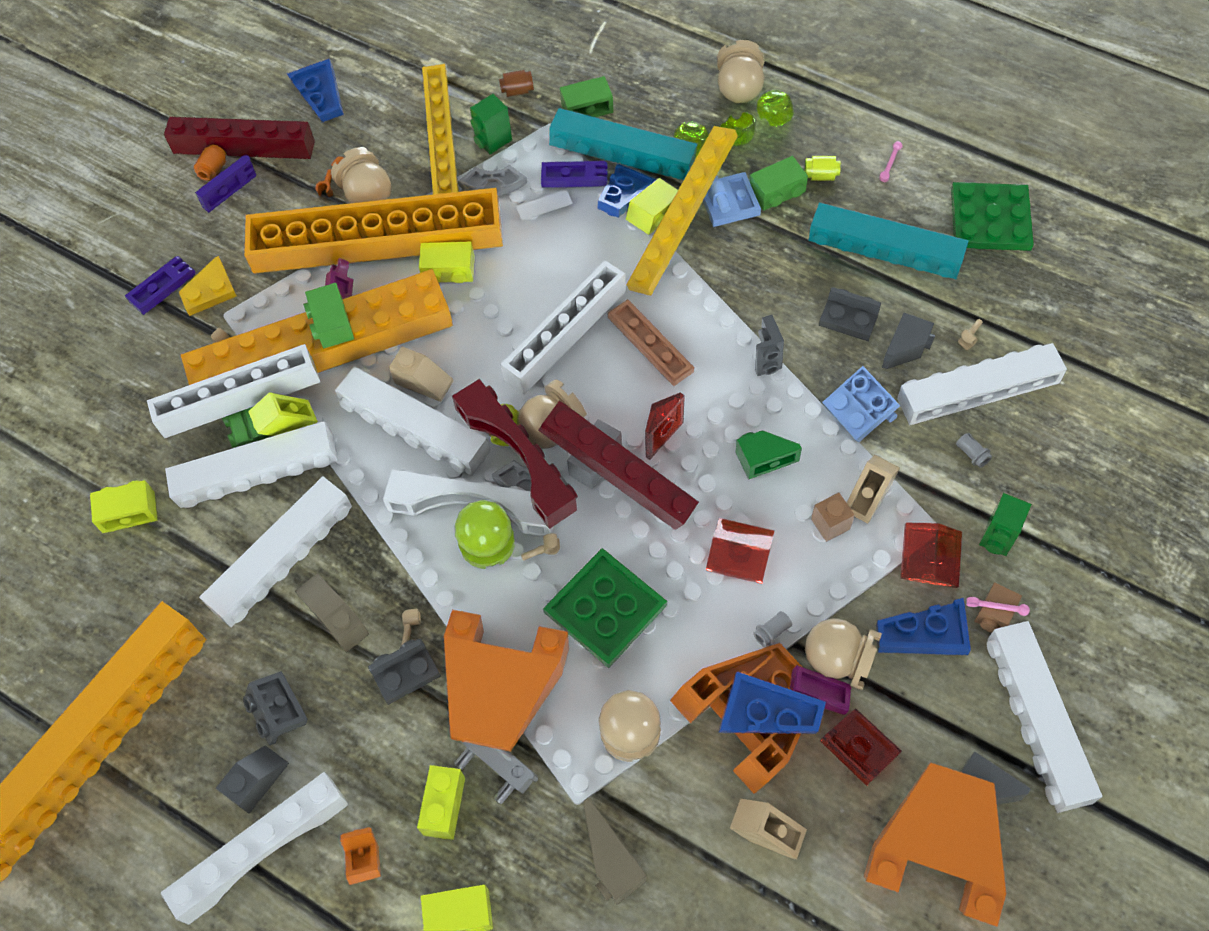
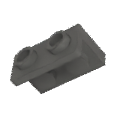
M832 287L821 315L819 326L869 341L879 315L881 302L870 297L850 293L844 289Z
M773 315L762 317V328L758 330L761 343L756 345L755 372L757 376L771 375L782 369L784 339Z
M421 638L405 642L400 646L399 650L377 657L368 666L387 705L441 677Z
M282 671L248 683L243 703L247 712L252 713L256 720L258 734L261 738L265 737L269 746L276 743L279 735L306 725L308 719Z

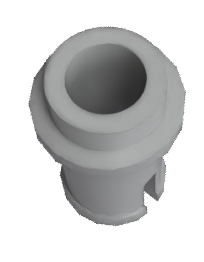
M970 433L964 434L956 443V446L972 460L973 466L977 465L979 468H982L992 459L990 450L988 448L984 449Z
M780 611L764 625L756 626V631L753 633L754 637L761 646H771L774 644L775 638L792 626V622L786 613Z

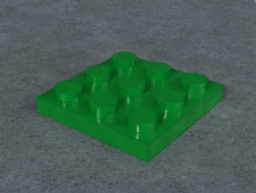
M953 182L951 197L954 237L969 240L967 248L1032 250L1034 242L1028 185Z
M601 548L543 608V611L606 667L610 668L667 606V600L606 550Z

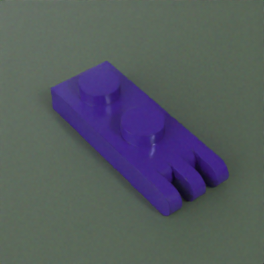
M247 155L242 156L195 192L204 210L208 213L256 177L257 174L250 157Z
M606 161L542 162L541 187L606 186L608 164Z
M176 256L127 293L125 297L132 306L142 315H145L195 275V270L189 267L179 256Z

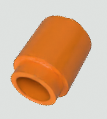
M217 145L206 147L194 164L197 176L205 181H211L215 178L226 163L225 151Z

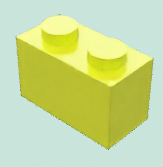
M658 178L630 200L626 220L650 235L658 228L678 190Z
M472 242L421 243L420 273L433 269L438 283L473 282L475 256Z
M270 392L248 411L255 430L258 434L276 436L318 422L308 400Z
M146 480L131 481L126 485L117 487H105L100 491L90 493L92 523L102 533L158 521L155 492Z
M430 765L417 829L423 836L454 840L465 783V776L461 769Z
M486 885L421 895L424 931H487L493 929L489 889Z

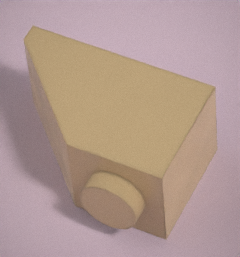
M403 346L389 366L395 384L440 402L453 383V378L427 356Z
M874 455L867 461L847 501L856 518L867 524L870 522L889 491L900 467L877 455Z
M740 799L730 829L748 841L792 859L798 858L807 831L806 828L771 804L747 799Z

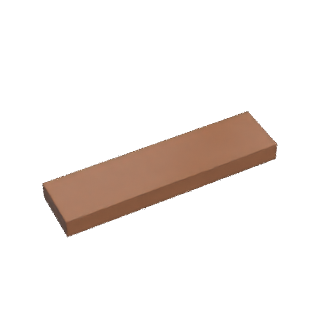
M628 299L608 312V319L673 386L694 373V366Z

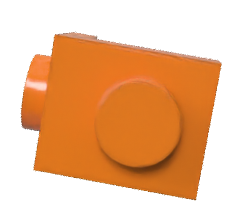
M367 827L341 834L340 841L345 851L346 878L349 885L381 877L379 846L372 829Z

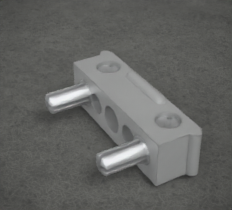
M462 742L467 748L454 763L456 767L463 770L476 754L505 779V784L494 796L495 801L499 804H503L514 789L523 794L533 781H538V777L533 771L506 750Z

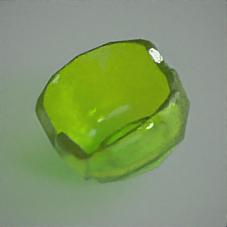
M770 90L762 94L756 103L759 118L761 120L765 118L770 126L784 125L794 115L790 96L780 90Z
M743 112L738 119L730 115L726 122L722 123L719 127L736 130L738 137L733 146H744L750 143L755 135L756 119L754 115Z
M685 122L676 128L673 138L696 143V158L709 133L705 126L697 122Z

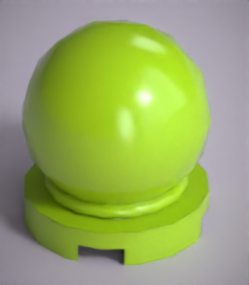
M487 500L471 502L459 512L455 523V537L464 560L470 565L481 569H486V566H494L498 563L500 565L504 564L512 555L515 547L514 531L507 512L497 503Z

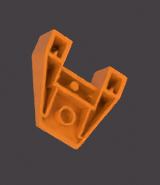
M452 610L444 633L450 737L452 740L511 752L563 674L569 651L568 632L539 626L533 649L530 653L481 643L484 633L481 615Z
M777 643L701 669L682 685L670 701L690 723L709 707L722 719L737 672L790 689L792 669L796 665H801L781 643ZM735 733L752 753L733 770L734 773L755 794L788 764L801 734Z
M930 762L872 845L864 873L865 880L899 892L907 860L965 879L967 881L959 910L967 917L998 927L1006 897V886L995 784Z

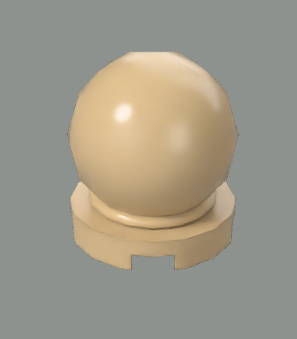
M737 40L735 45L727 48L724 45L718 52V85L724 97L734 103H748L762 91L765 79L762 70L764 53L759 50L757 43L749 40Z
M365 147L346 151L343 153L346 157L338 165L336 162L333 164L331 170L332 179L343 190L346 199L350 203L387 200L391 195L392 186L388 173L379 165V161L374 153L369 152Z
M557 379L545 386L546 395H537L527 400L519 410L517 425L522 424L529 435V441L533 445L537 443L541 449L552 448L557 445L539 432L538 429L559 400L583 418L587 415L573 392L567 395L561 389L564 383Z
M832 618L821 621L811 629L806 638L805 652L807 660L813 669L823 676L834 679L849 676V679H852L850 686L862 690L864 682L859 681L860 677H868L877 651L876 646L872 645L874 639L880 641L882 633L870 629L867 636H862L857 627L846 620Z
M626 690L614 694L607 700L600 712L599 728L601 740L608 753L616 759L633 762V760L651 755L658 746L661 735L660 714L650 698L642 692Z

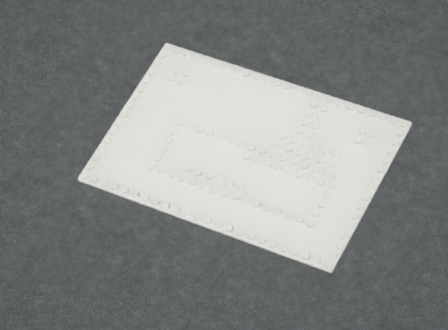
M551 123L475 166L484 171H496L510 165L527 177V183L513 192L498 195L503 247L473 250L475 256L473 282L439 283L450 311L453 326L319 372L320 383L286 394L285 396L308 400L317 418V423L323 421L332 432L338 461L332 462L329 465L446 627L452 610L481 615L484 629L481 643L531 653L539 626L564 631L544 613L543 608L601 548L606 550L667 600V606L610 668L606 667L568 634L569 651L563 674L523 732L573 803L580 805L585 799L590 798L641 760L637 759L633 760V762L622 761L613 757L605 749L601 740L599 716L603 705L611 696L631 690L642 692L650 698L660 714L661 735L658 746L690 723L672 704L670 699L682 685L701 669L765 648L754 637L753 633L756 631V626L764 625L780 611L786 613L792 622V626L775 638L774 644L781 643L786 650L809 634L811 629L818 623L829 619L936 539L941 533V527L894 479L889 491L868 524L854 517L850 530L827 542L811 520L814 505L838 492L847 503L867 461L873 456L854 439L846 428L783 363L782 369H779L774 374L757 376L755 372L756 345L761 343V340L676 251L651 296L630 291L626 285V292L524 395L504 381L500 364L605 260L625 273L627 284L655 233L653 231L648 235L627 221V212L618 218L597 209L598 200L605 186L541 187L542 162L589 161L581 153L550 146L549 127ZM470 169V170H468L467 172L463 173L462 175L458 176V177H457V180L459 181L463 176H465V175H466L469 171H471L472 169ZM458 184V190H459V192L465 191V190H463L462 188H460V187H459V184ZM563 190H567L573 202L571 205L526 220L521 219L516 208L518 205ZM420 256L349 263L347 277L354 279L352 296L420 273ZM331 265L301 268L225 312L224 319L233 332L239 335L304 313L305 308L303 304L308 302L305 292L325 286L326 274L330 271ZM628 299L694 366V373L673 386L608 319V312ZM402 346L427 356L453 378V383L441 402L394 383L389 366ZM355 366L469 428L456 411L452 395L476 380L480 379L486 387L490 385L498 396L497 401L500 404H510L519 412L527 400L537 395H546L545 386L557 379L564 383L561 389L567 395L573 392L581 402L587 413L584 417L586 420L594 425L599 419L621 431L623 447L691 495L699 503L685 524L674 530L603 477H600L591 489L569 476L567 460L571 454L559 445L542 449L546 462L549 465L553 463L557 467L561 476L574 488L578 496L576 499L577 511L553 526L552 533L557 535L560 542L559 552L554 555L543 553L523 561L521 554L544 545L543 536L525 534L511 521L515 541L512 555L502 565L498 563L494 566H486V569L477 568L464 560L455 537V523L458 514L468 504L442 505L428 509L415 516L389 512L383 497L391 471L409 469L417 474L428 475L435 473L443 478H465L474 483L491 482L499 486L492 479V474L513 460L526 467L521 457L510 446L493 444L488 433L474 430L487 437L490 452L472 476L464 471L459 473L448 462L442 459L435 460L428 455L426 450L419 446L418 448L410 446L399 435L392 436L388 434L379 424L375 422L374 424L368 423L359 413L346 411L340 406L335 390ZM762 430L799 443L802 447L799 462L749 480L735 453L737 439L748 432L756 433Z

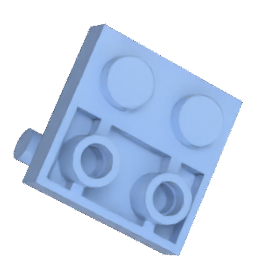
M745 172L722 178L716 176L703 199L713 227L760 216L761 214L760 205Z
M864 366L858 369L822 402L857 442L863 440L885 419L888 422L894 421L898 416L894 411L900 407L896 400Z

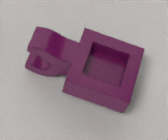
M339 258L338 265L332 264L330 271L326 274L325 286L337 283L342 299L352 296L354 279L347 277L349 262Z

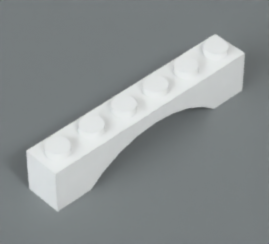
M402 469L401 471H391L383 497L389 512L414 516L442 505L469 504L479 500H487L497 503L505 510L510 520L525 534L544 536L551 534L553 527L549 529L533 509L530 497L531 491H525L517 486L509 488L499 487L491 482L480 484L470 482L465 478L449 479L435 473L423 475L409 469Z
M323 772L160 893L176 920L189 925L216 905L222 896L260 861L294 838L324 824L349 804L333 780Z

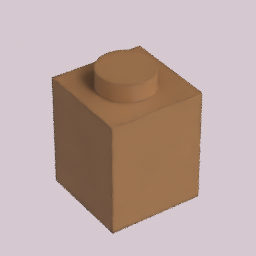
M838 492L814 505L811 520L827 542L850 530L855 514Z
M994 582L984 601L1018 606L1022 595ZM981 606L974 622L980 624L985 631L992 633L994 629L1008 626L1015 612Z

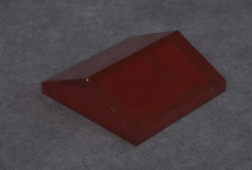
M681 392L651 405L645 429L646 458L649 460L684 423L685 395Z
M719 518L710 548L706 571L762 584L775 531Z
M906 522L904 525L900 579L958 588L962 531L940 523Z
M856 708L820 740L866 786L874 781L902 752Z

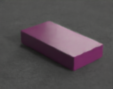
M798 665L792 669L790 690L825 701V709L842 715L849 712L850 684L825 677L818 672Z

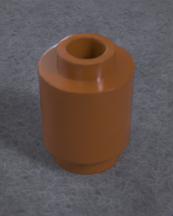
M519 70L503 73V78L499 79L501 93H506L507 97L528 94L529 91L534 90L531 71Z

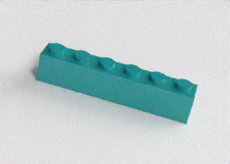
M558 108L549 127L550 146L675 179L684 180L695 161L696 143Z
M820 202L811 223L808 241L819 245L838 248L842 251L857 253L868 258H876L892 264H899L918 271H926L952 279H957L969 241Z

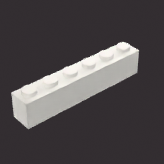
M605 260L500 364L504 381L524 395L626 292L625 273Z
M1053 343L1044 346L1035 345L1029 350L1019 353L1014 351L1006 354L1004 357L993 360L991 358L985 359L979 364L972 366L963 365L947 373L938 372L918 381L916 379L909 380L901 385L897 400L910 426L1059 384L1067 368Z
M304 344L149 399L147 403L152 423L162 436L167 438L253 407L269 392L286 395L320 383L314 361Z
M355 366L335 390L340 406L346 411L359 413L368 423L374 424L375 422L379 424L388 434L392 436L399 435L410 446L414 448L419 446L426 450L428 455L435 460L442 459L448 462L459 473L464 471L472 476L490 452L487 437Z
M323 421L166 468L169 497L180 508H190L209 499H220L229 493L247 491L259 484H270L279 478L289 475H300L312 468L326 467L330 463L338 461L332 432Z
M322 476L199 598L229 627L242 621L246 617L248 610L256 602L263 600L267 596L269 589L277 581L284 579L289 573V569L297 561L304 559L308 555L310 548L318 540L324 539L328 535L330 528L337 521L347 516L352 506L346 494Z
M1029 621L994 629L987 639V649L990 656L995 658L998 664L999 680L1008 689L1010 707L1013 713L1018 715L1022 724L1021 733L1025 743L1031 746L1034 754V767L1037 773L1043 776L1046 784L1045 793L1049 803L1055 806L1057 813L1095 803L1103 796Z

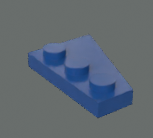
M330 59L287 74L321 122L344 115L334 68Z
M617 163L614 174L610 176L609 184L605 186L598 200L597 209L606 212L610 216L619 218L628 211L630 200L657 179Z
M964 598L954 600L952 604L944 606L939 604L930 606L928 610L914 614L908 612L881 619L876 624V631L882 633L880 641H877L878 653L969 655L971 650Z
M737 672L732 683L718 733L816 734L819 731L826 702Z

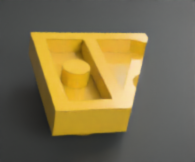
M219 256L215 257L179 291L189 316L237 297Z

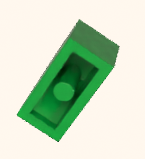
M762 430L756 433L748 432L737 439L735 453L749 480L799 462L802 447L799 443Z

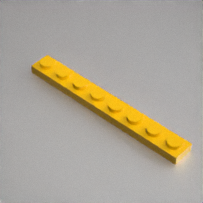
M445 64L422 67L433 194L459 192Z
M713 126L626 285L630 291L652 295L738 137L736 130Z

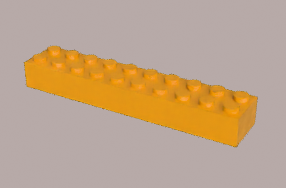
M497 188L248 214L245 220L244 256L254 274L332 264L337 265L339 258L349 263L420 256L421 243L472 242L473 250L503 247Z
M430 269L343 299L354 340L323 349L320 340H314L309 325L314 323L313 318L308 319L306 312L180 355L189 385L304 344L314 361L317 373L449 328L453 326L450 311L434 271Z
M163 601L159 603L0 783V882L9 876L13 865L19 858L32 849L35 840L43 830L55 822L57 814L77 796L79 788L84 782L97 773L102 761L109 753L119 747L122 738L141 721L143 713L149 706L160 699L163 690L182 673L183 667L191 657L196 656L201 651L203 643L207 639L187 618Z

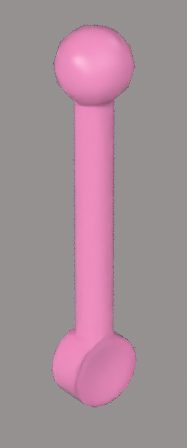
M899 141L893 144L894 150L885 171L880 173L879 179L882 182L889 180V171L898 151L902 149V143Z
M976 597L967 598L966 605L969 607L982 606L1014 611L1022 616H1026L1030 612V608L1025 604L1014 606L982 601Z

